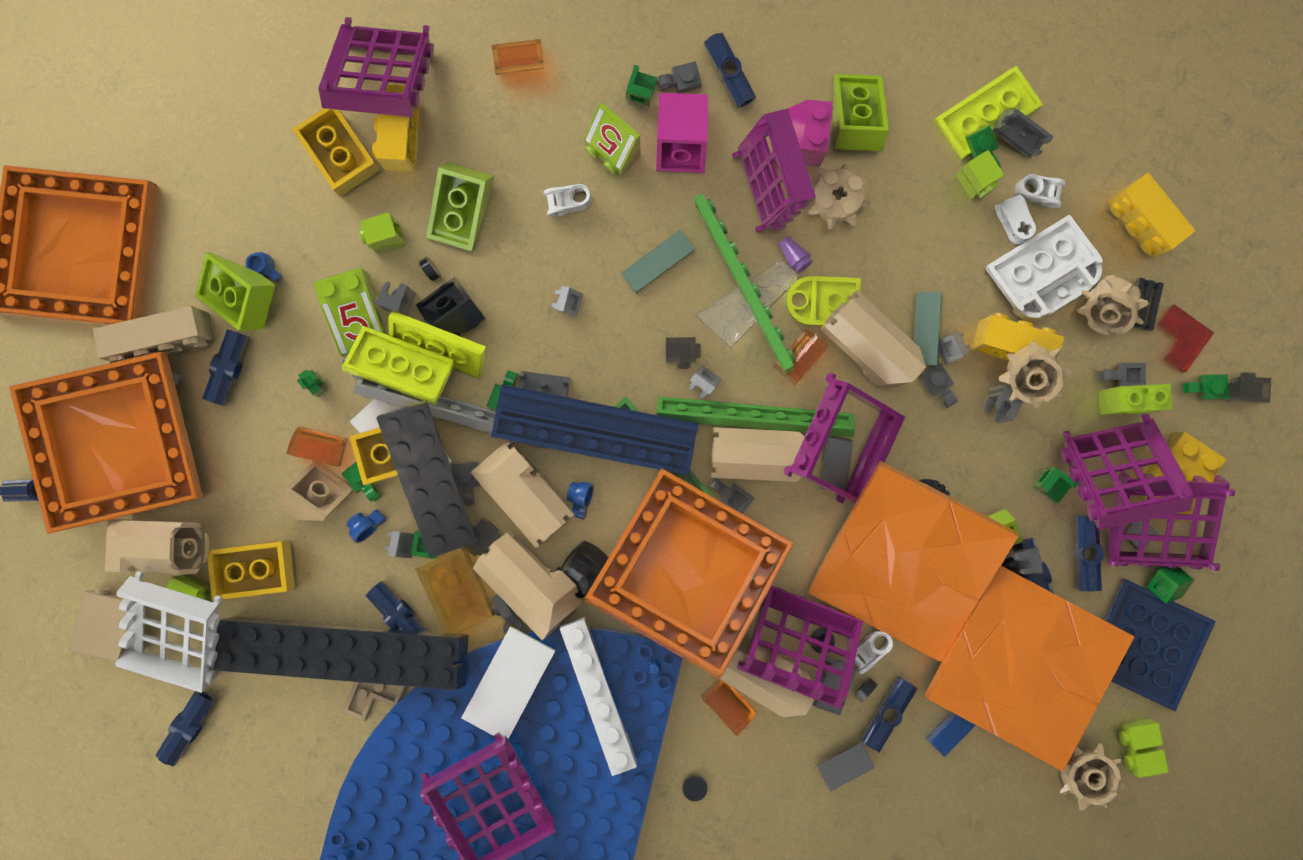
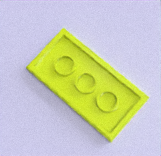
M1016 65L938 116L934 121L960 160H963L971 154L965 136L985 125H990L991 129H993L1004 110L1016 108L1028 117L1040 109L1043 103Z
M392 311L388 317L389 336L455 360L453 369L478 379L481 378L484 371L486 346L398 312Z
M363 326L342 365V370L419 400H427V403L436 406L455 366V360Z

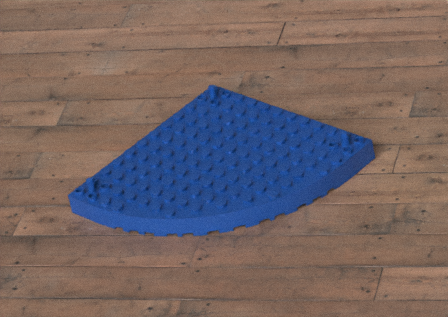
M589 626L609 689L637 760L636 768L612 776L560 627L544 640H541L533 630L524 632L556 651L508 740L555 820V833L506 860H634L682 657L640 633L608 627ZM504 638L478 646L468 652L467 658L454 662V666L462 662L467 663L466 686L458 690L415 687L390 710L373 730L353 761L339 791L328 825L320 860H459L460 856L456 849L452 850L447 843L445 830L443 827L439 828L433 818L434 812L431 806H426L420 796L423 784L421 775L427 772L429 777H432L496 741L493 735L462 719V716ZM497 755L480 763L485 773L502 765ZM475 766L458 775L463 785L480 777ZM505 770L489 778L497 794L514 785ZM452 778L438 786L437 789L441 796L444 797L458 789V786ZM484 782L467 790L476 806L492 797ZM518 791L501 799L509 815L526 806ZM462 794L446 802L454 818L470 810ZM496 803L479 811L487 826L504 818ZM529 811L513 819L521 835L537 827ZM474 814L458 823L466 838L482 830ZM508 823L491 832L499 846L516 838ZM486 835L470 843L478 859L494 850Z

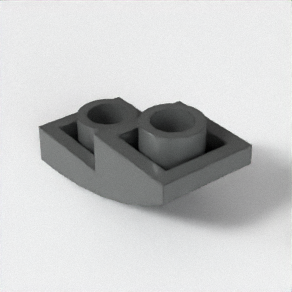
M828 436L823 455L825 463L821 479L845 491L851 464L853 441L851 439Z

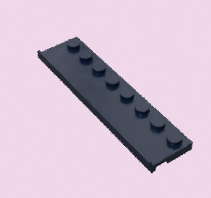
M501 384L491 437L658 470L663 468L669 472L689 475L699 424Z

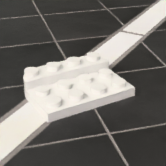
M1069 214L987 265L986 271L1013 306L1012 312L1023 321L1036 322L1048 318L1083 296L1082 290L1091 291L1092 287L1100 280L1103 260Z

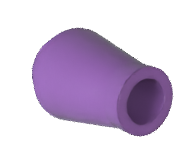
M787 236L778 244L791 270H795L796 273L804 271L812 264L811 254L797 244L790 236Z

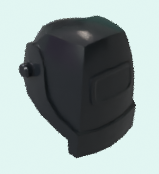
M584 540L570 552L562 567H558L556 571H563L577 586L578 592L575 596L584 598L609 557L600 548Z

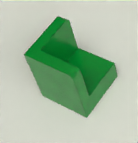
M634 65L626 90V99L650 106L657 84V77L640 72L639 66Z
M1056 466L1047 467L1033 485V487L1054 503H1059L1069 489H1076L1078 486L1076 482H1072L1071 478Z
M1179 566L1178 568L1163 567L1157 571L1147 588L1167 604L1181 599L1194 582V579Z

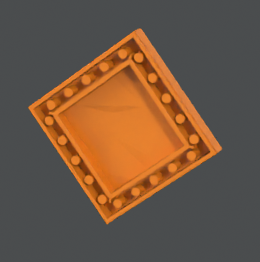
M4 165L0 189V314L99 325H111L140 318L157 185L150 180Z
M157 352L9 386L47 534L203 497L167 352Z
M879 461L810 582L808 593L942 662L1017 540L1018 535L1015 530Z
M662 468L591 586L584 601L720 679L794 543Z
M1000 566L945 655L924 696L941 707L1064 771L1134 636Z

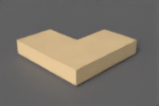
M354 682L342 712L359 720L366 721L375 699L394 707L402 699L407 686Z

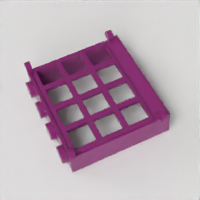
M345 17V24L340 26L318 87L322 108L413 117L415 107H419L420 104L419 92L424 90V75L429 73V58L432 59L434 55V44L430 43L429 25L423 26V33L360 26L352 27V18ZM351 48L368 49L366 57L348 55ZM374 50L391 52L389 60L372 58ZM397 53L415 54L413 62L395 60ZM345 63H363L361 72L343 71ZM369 65L387 66L385 74H368ZM393 66L411 68L408 78L390 76ZM340 78L358 79L355 89L337 87ZM364 80L382 81L379 91L362 89ZM388 82L406 84L403 93L385 91Z
M788 108L764 114L737 147L738 151L732 153L733 159L743 157L742 163L762 225L755 227L756 233L771 228L773 232L786 228V224L794 221L793 217L799 216L801 210L807 209L809 203L816 198ZM767 136H769L771 141V145L773 148L772 153H770V149L766 140ZM775 158L781 173L779 176L777 175L776 168L773 162ZM782 182L784 183L788 195L787 199H785L781 188Z
M1148 413L1142 414L1143 422L1080 436L1071 437L1069 430L1063 431L1064 448L1060 450L1061 458L1064 463H1068L1070 478L1072 482L1077 483L1080 500L1086 502L1088 517L1090 521L1095 522L1098 530L1191 510L1194 493L1153 418L1150 419ZM1148 445L1154 458L1136 461L1131 449ZM1124 451L1130 463L1112 466L1107 454ZM1101 456L1106 468L1088 472L1083 459ZM1157 463L1164 476L1145 479L1140 467ZM1134 469L1139 481L1121 485L1115 472ZM1109 474L1115 486L1097 490L1092 477ZM1167 482L1174 495L1155 498L1149 485ZM1143 487L1149 500L1131 504L1125 491ZM1118 492L1124 505L1106 509L1100 496Z
M1125 471L1119 472L1118 479L1121 485L1139 481V479H1132ZM1143 473L1145 479L1155 478L1152 474ZM1215 475L1213 482H1208L1202 476H1193L1192 481H1187L1194 493V498H1196L1193 514H1171L1153 518L1168 519L1165 535H1148L1150 519L1143 520L1141 534L1124 533L1125 525L1109 528L1105 551L1109 557L1108 564L1115 567L1128 566L1129 564H1139L1143 567L1163 565L1168 568L1186 566L1197 570L1208 567L1210 570L1219 571L1220 564L1213 563L1224 505L1226 496H1235L1236 490L1229 489L1230 483L1221 475ZM1167 482L1149 485L1154 496L1174 495ZM1143 487L1125 491L1128 499H1130V495L1147 496ZM1115 493L1113 508L1123 506L1124 504L1119 493ZM1203 498L1210 499L1207 515H1200ZM1174 520H1192L1189 536H1171ZM1198 521H1205L1202 537H1195ZM1122 539L1140 540L1138 552L1120 551ZM1146 541H1163L1162 552H1144ZM1170 542H1187L1185 554L1168 553ZM1194 543H1201L1199 555L1192 554Z
M771 586L760 606L745 661H739L737 668L745 673L830 706L843 708L844 700L848 695L863 621L851 615L833 610L828 606L810 601L805 597L789 593L782 588ZM768 607L783 612L779 625L765 620ZM788 615L804 620L802 633L785 627ZM810 623L827 629L824 642L807 636ZM763 626L777 631L774 644L760 639ZM832 632L848 637L846 651L829 645ZM783 633L800 640L797 653L780 647ZM805 642L822 648L819 662L802 655ZM758 645L772 650L769 664L754 658ZM827 651L844 657L842 670L825 664ZM777 653L795 659L792 673L775 665ZM800 661L817 668L815 681L803 678L798 674ZM823 670L840 677L837 690L829 688L820 682Z
M499 732L494 734L496 741L432 777H429L427 772L421 775L423 784L420 796L426 806H431L434 812L433 818L439 828L443 827L445 830L447 843L452 850L456 849L460 856L459 860H506L555 833V820L506 735L502 737ZM497 755L502 765L485 773L480 763ZM475 766L480 777L463 785L458 775ZM505 770L514 785L497 794L489 778ZM453 778L458 789L442 797L437 787ZM484 782L492 797L476 806L467 790ZM518 791L526 806L509 815L501 799ZM462 794L470 810L454 818L446 802ZM496 803L504 818L487 826L479 811ZM529 811L537 827L521 835L513 819ZM474 814L482 830L466 838L458 823ZM508 823L516 838L499 846L491 832ZM486 835L494 850L478 859L470 843Z

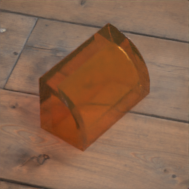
M541 39L492 45L496 75L545 69Z
M804 329L789 346L796 359V362L793 363L794 370L785 375L778 360L773 367L796 385L830 345L813 332Z
M299 426L291 437L286 454L340 467L348 438Z
M718 679L701 695L702 700L736 736L749 725L757 713L734 687L721 679Z

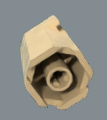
M858 290L848 296L850 299L848 303L842 302L824 322L825 325L820 330L861 366L863 374L877 387L900 386L913 382L926 368L920 347Z
M713 428V434H717V437L712 439L711 468H715V473H711V478L797 482L802 478L792 473L791 477L784 474V469L787 466H792L804 440V436L800 432Z
M507 440L470 473L535 548H538L542 545L539 541L540 539L542 542L548 540L568 522L566 516L572 518L575 514L541 474L537 473L534 475V472L537 471L535 466L518 448H511L514 443Z
M108 520L105 571H140L179 575L196 574L200 569L197 568L198 565L205 563L208 559L209 537L206 532L200 531L198 527L201 526L198 522Z
M506 533L493 542L489 547L490 551L487 555L483 553L473 567L478 575L541 640H544L575 614L582 604L580 598L576 599L575 594L578 592L575 583L563 571L550 572L552 569L546 568L513 533Z
M745 634L720 679L783 718L806 715L815 699L745 673L737 668L739 661H745L751 637ZM758 645L754 658L769 664L772 650ZM777 653L775 665L792 673L794 662ZM799 666L798 674L803 678L811 680L809 673Z

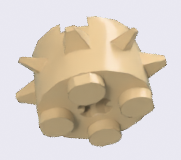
M843 164L840 169L829 171L822 167L819 168L820 179L816 186H813L816 198L812 200L813 207L809 210L808 214L810 216L819 214V217L828 223V229H832L836 223H842L843 221H847L852 226L857 225L856 212L860 207H867L871 204V202L864 199L863 185L867 182L866 177L860 178L855 173L848 171L847 164ZM839 193L840 196H842V198L840 200L835 199L836 195L834 194Z
M1110 275L1097 282L1091 291H1081L1088 300L1086 305L1077 310L1078 314L1085 315L1088 319V325L1096 332L1110 335V332H1116L1120 335L1133 328L1135 323H1144L1138 316V311L1149 304L1148 300L1141 299L1140 289L1129 281Z
M1032 341L1030 345L1025 346V348L1020 349L1015 354L1008 353L1007 357L1010 361L1008 362L1007 372L999 376V381L1011 384L1013 392L1009 400L1014 401L1019 398L1026 403H1033L1035 408H1039L1042 401L1048 402L1055 396H1063L1061 391L1063 387L1062 380L1072 374V369L1060 366L1058 357L1061 349L1057 348L1051 352L1042 346H1037L1036 342Z
M1097 743L1093 749H1080L1076 746L1064 771H1061L1064 787L1060 790L1061 795L1071 793L1078 798L1079 810L1082 811L1089 804L1103 805L1105 808H1108L1109 802L1117 795L1116 790L1125 788V785L1120 782L1121 775L1118 769L1122 760H1111L1104 756L1102 743Z

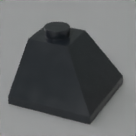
M455 276L416 304L427 324L447 332L466 333L470 329L477 327L485 319L482 312Z

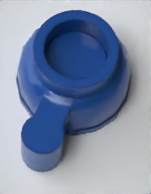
M255 252L247 257L246 268L260 273L265 278H270L275 282L281 281L282 275L275 271V263L270 255L263 252Z
M572 482L567 492V501L573 503L572 511L575 514L573 517L585 519L587 508L593 496V483Z
M376 509L367 517L362 513L355 514L347 521L346 526L349 528V535L353 541L360 543L369 538L376 531L377 527L386 521V518Z

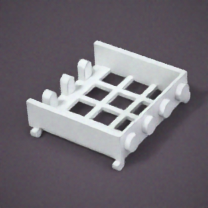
M137 571L135 578L130 576L117 591V596L124 598L119 605V610L126 611L127 613L119 623V628L126 630L118 644L119 647L126 650L116 661V667L202 693L207 684H212L217 672L214 671V664L218 656L215 646L219 639V634L216 632L220 622L218 607L221 604L222 597L216 595L214 602H209L145 581L141 582L144 573ZM145 606L161 610V621L145 617ZM168 613L184 617V629L168 624ZM191 620L204 624L203 634L191 631ZM145 624L161 628V639L144 634ZM167 630L184 635L183 646L167 641ZM190 637L203 641L202 652L190 648ZM144 641L160 645V656L144 651ZM167 648L183 652L182 662L166 658ZM189 654L202 658L201 668L189 665Z

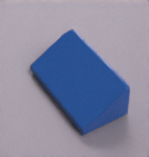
M952 712L926 739L945 757L976 725Z

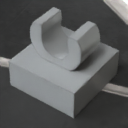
M561 286V290H555L554 294L559 295L557 304L551 303V306L568 316L577 317L583 293L570 287Z
M957 331L941 339L940 351L947 364L970 353V345H965L962 339L963 333Z
M701 365L690 379L692 383L689 386V390L692 391L695 386H699L703 390L699 396L702 399L707 393L710 395L722 379Z
M402 531L389 532L387 536L391 537L390 546H385L388 555L412 558L414 533Z

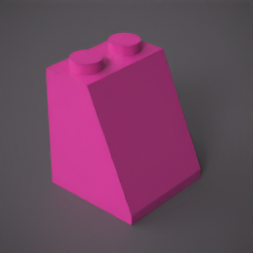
M659 93L656 171L705 173L708 95Z
M807 99L788 108L806 166L820 167L828 152L833 102Z

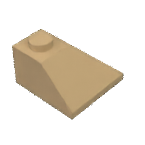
M313 461L284 488L278 507L297 520L324 521L353 492V489L319 463Z

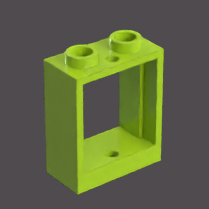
M1171 384L1119 386L1098 391L1100 415L1152 413L1172 409Z

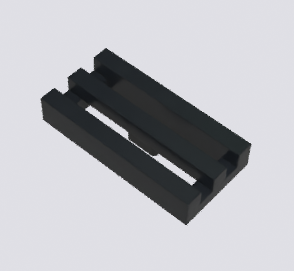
M1140 277L1137 278L1135 287H1138L1142 294L1143 286H1146L1144 300H1148V303H1150L1153 288L1154 292L1146 325L1145 320L1149 304L1142 308L1140 312V318L1144 323H1135L1133 328L1153 331L1164 283H1156L1153 280H1145V278Z

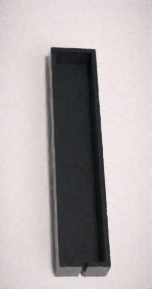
M236 617L220 619L216 633L219 634V639L215 646V651L218 652V656L214 664V671L458 690L466 686L467 663L462 662L454 666L455 661L467 658L469 635Z

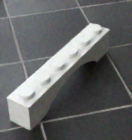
M586 617L561 625L562 637L612 776L636 768L637 760L609 689Z

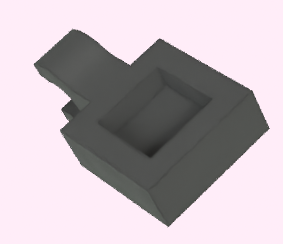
M696 61L672 67V74L660 75L657 81L660 91L676 87L677 92L682 93L702 87Z
M942 363L919 376L930 396L933 397L938 394L946 408L958 402L954 393L948 388L954 382Z
M1118 363V370L1099 371V381H1118V387L1146 385V363Z
M478 462L452 464L459 489H462L465 505H475L473 487H480V483L470 472L478 466Z
M715 478L710 484L713 489L723 495L720 502L741 514L744 513L755 499L736 483L729 488L719 479Z
M498 594L491 597L493 611L497 616L501 615L505 619L504 633L508 632L511 623H515L519 630L523 628L522 621L516 617L514 611Z

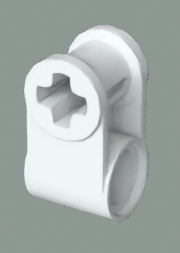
M1030 174L1016 184L1014 193L1015 195H1022L1027 202L1049 208H1060L1062 206V201H1060L1062 189L1066 186V181L1059 178ZM1026 183H1029L1032 186V193L1026 190Z
M583 184L553 187L543 191L544 196L547 197L549 207L547 215L549 217L584 211L592 203L590 191ZM577 193H585L586 199L583 202L574 201Z
M1016 195L995 205L996 214L1003 224L1008 239L1013 244L1021 245L1034 235L1036 226L1022 195Z
M874 629L859 641L854 662L858 667L859 674L867 672L878 660L890 652L893 640L887 633ZM884 636L886 638L884 646L875 647L874 640L876 637ZM857 654H860L861 657L864 659V661H862V660L857 656Z

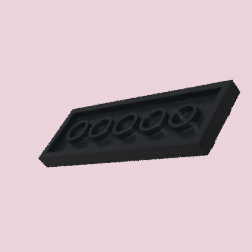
M427 400L377 416V422L429 557L431 558L477 543L478 537Z

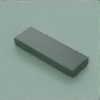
M680 229L624 270L622 275L635 293H638L695 251V248Z
M917 292L914 343L920 347L926 366H939L943 307L942 292Z

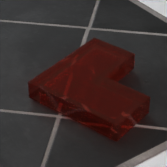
M1175 304L1168 308L1157 324L1176 338V341L1163 359L1182 373L1188 371L1214 334L1213 331Z

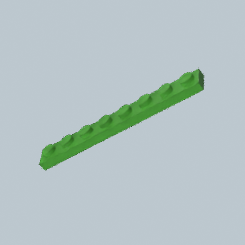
M702 193L694 197L695 206L786 375L794 370L795 356L790 348L785 349L782 343L785 339L778 326L774 328L770 321L773 316L767 305L762 306L759 300L762 295L755 283L751 285L748 279L750 272L744 262L740 263L736 257L739 254L733 241L728 242L725 236L728 231L722 220L717 221L714 215L717 211L711 199L706 200Z
M658 396L656 415L698 424L807 433L816 410ZM839 412L829 435L854 437V413Z

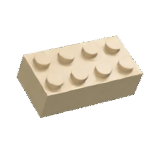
M193 306L92 329L99 359L108 360L109 363L157 352H168L169 355L184 352L183 348L192 346V349L207 347L208 342L215 341L209 313Z

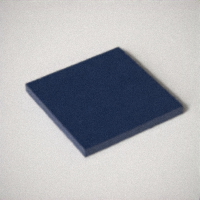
M1122 578L1104 621L1134 636V639L1111 682L1176 712L1216 621L1174 601L1166 604L1151 590Z

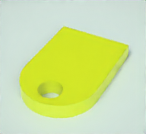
M824 276L800 278L790 287L787 293V311L796 322L802 325L823 326L825 325L824 322L842 302L848 303L850 300L848 296L856 290L861 293V278ZM801 294L805 298L804 306L796 307L792 303L793 295Z

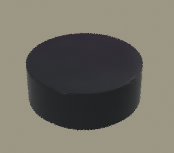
M427 256L419 261L421 269L431 281H436L441 277L439 270Z
M818 628L811 633L810 637L824 642L827 629ZM831 634L829 645L832 646L835 645L833 634ZM810 644L815 652L821 654L822 648Z
M869 678L858 688L854 696L860 702H863L875 690L878 684L872 678Z
M697 774L686 777L682 785L684 796L690 801L702 800L707 794L705 779Z

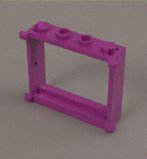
M829 373L826 376V382L829 384L792 466H787L784 469V474L791 477L792 473L836 494L837 501L842 504L845 500L856 503L879 461L885 463L905 416L850 383L835 379L837 375L834 373ZM849 394L880 414L847 488L843 491L812 475V472L845 398Z

